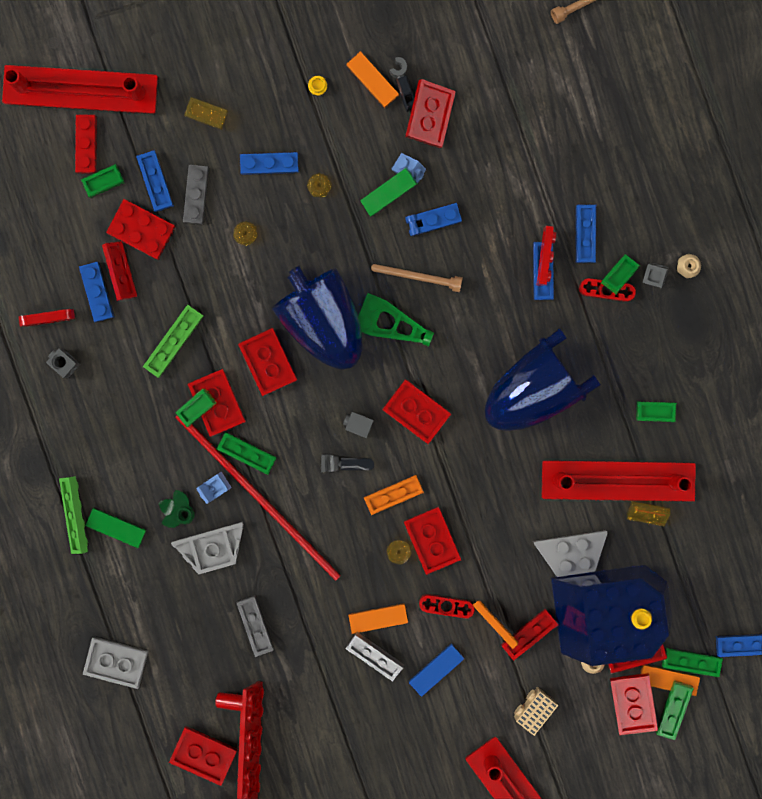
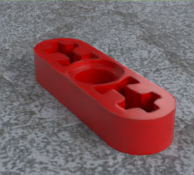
M588 278L579 285L580 293L587 297L627 302L632 300L636 294V290L631 284H625L620 290L623 291L628 288L631 295H628L626 298L621 293H618L617 297H615L613 292L609 296L604 295L602 292L604 286L601 283L602 280ZM588 282L591 287H597V283L600 284L598 294H596L597 290H590L588 293L583 286L587 285Z
M74 309L18 317L20 327L74 320Z
M424 594L419 600L421 610L426 613L459 618H470L474 614V606L469 600L433 594ZM429 598L432 603H436V599H438V610H435V605H429V608H425L423 601L425 602ZM444 601H449L452 603V608L449 611H444L441 608V604ZM455 602H458V607H464L467 604L471 610L464 614L463 610L457 609V613H454Z

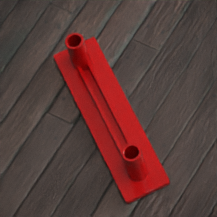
M5 65L2 103L155 114L158 76Z
M542 461V498L695 501L696 464Z
M261 681L243 689V695L219 692L216 697L217 708L241 711L237 799H258L260 791L259 775L261 765L259 764V756L262 751L261 735L263 728L261 726V717L263 715L262 699L264 696V688Z
M496 736L466 757L467 763L494 799H542Z

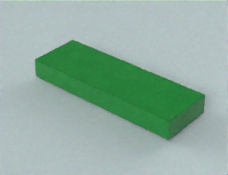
M405 168L360 201L370 217H372L418 183L409 169Z
M225 432L217 450L267 475L277 457Z
M96 508L92 509L86 523L87 527L136 548L140 547L147 531Z
M665 648L667 659L662 661L663 668L720 677L723 658Z
M677 681L673 682L658 724L657 735L676 740L694 689L693 686Z

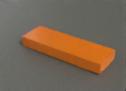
M361 51L346 64L384 108L399 96V93Z
M414 475L365 496L364 500L371 515L424 492L417 475Z
M481 601L473 604L476 610L512 649L519 644Z
M405 603L348 614L352 634L408 623Z
M642 665L641 674L649 673L651 687L671 690L673 682L677 681L693 686L692 695H697L700 681L699 676L650 665Z

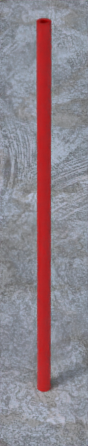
M178 415L175 417L335 581L341 576L193 425L186 427Z

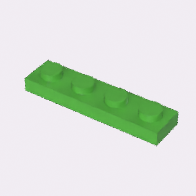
M187 304L143 367L160 378L204 316Z
M76 476L59 478L71 554L88 552V541L85 537V522L82 518V504L79 499V485L76 481Z

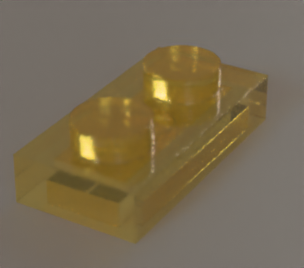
M191 97L185 117L222 130L228 111Z
M633 501L627 512V519L659 526H665L670 516L669 508Z

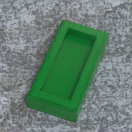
M116 164L81 179L89 198L125 183Z
M625 254L601 283L617 294L639 269L640 265Z
M204 388L175 413L186 427H190L217 403Z
M637 402L636 421L676 422V403Z

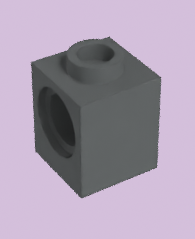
M650 262L647 266L643 283L662 288L665 284L669 267Z
M61 348L53 350L48 356L49 360L46 362L62 378H69L81 365L65 349ZM61 357H64L66 360V364L64 367H60L59 365V359Z
M352 412L351 415H346L343 425L346 426V431L367 438L373 419Z

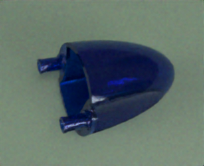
M300 266L295 267L296 272L294 269L290 270L289 273L291 275L287 278L295 290L274 304L271 309L291 336L313 357L330 367L340 370L354 367L362 353L361 327L351 295L337 268H333L312 280H307Z
M560 328L546 339L541 337L539 339L540 344L516 362L494 385L485 404V418L490 426L503 431L532 427L563 412L580 400L584 402L587 400V394L601 385L594 375L581 385L576 384L554 354L552 348L567 339Z

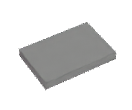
M92 637L83 675L138 689L149 651Z

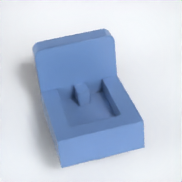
M403 153L400 154L392 167V170L397 174L403 169L408 168L417 183L423 178L426 168L419 161Z
M220 472L197 487V491L205 503L208 504L232 487L223 473Z

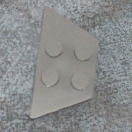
M240 522L172 541L171 544L183 555L182 557L192 565V568L198 574L206 573L236 564L244 524Z
M607 531L536 540L533 543L557 577L588 573L596 570L607 537Z

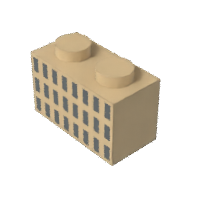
M539 687L535 690L532 689L526 697V702L523 705H519L514 712L516 722L534 736L558 707L556 701Z

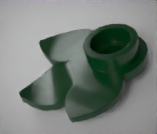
M175 490L173 499H165L159 502L161 511L166 515L162 521L164 526L175 528L179 524H188L193 521L195 516L194 510L189 506V498L182 491ZM183 511L188 512L187 518L182 516Z

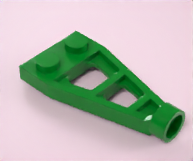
M369 293L353 328L370 336L417 342L428 347L434 335V332L424 329L386 300ZM382 312H388L394 317L395 324L393 328L381 329L377 327V321ZM404 321L411 325L413 328L410 335L397 333L396 330L399 322ZM426 333L424 339L422 340L421 334Z

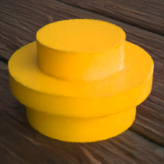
M321 76L312 77L308 83L309 91L316 96L324 94L327 90L326 80Z
M640 608L633 612L631 621L636 628L646 629L652 623V616L649 611Z

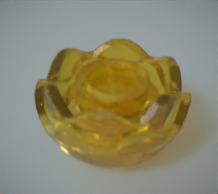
M318 173L310 177L307 188L312 196L325 197L331 190V182L326 175Z
M244 221L235 226L233 234L237 243L248 246L257 239V229L252 223Z
M396 540L388 546L387 555L392 563L404 564L410 558L411 550L406 542Z

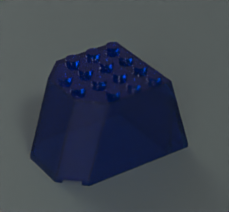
M646 565L551 578L560 649L563 655L590 666L649 659L655 655L670 634L672 614L667 581ZM642 608L650 612L652 623L648 628L638 629L632 624L631 616L635 610Z

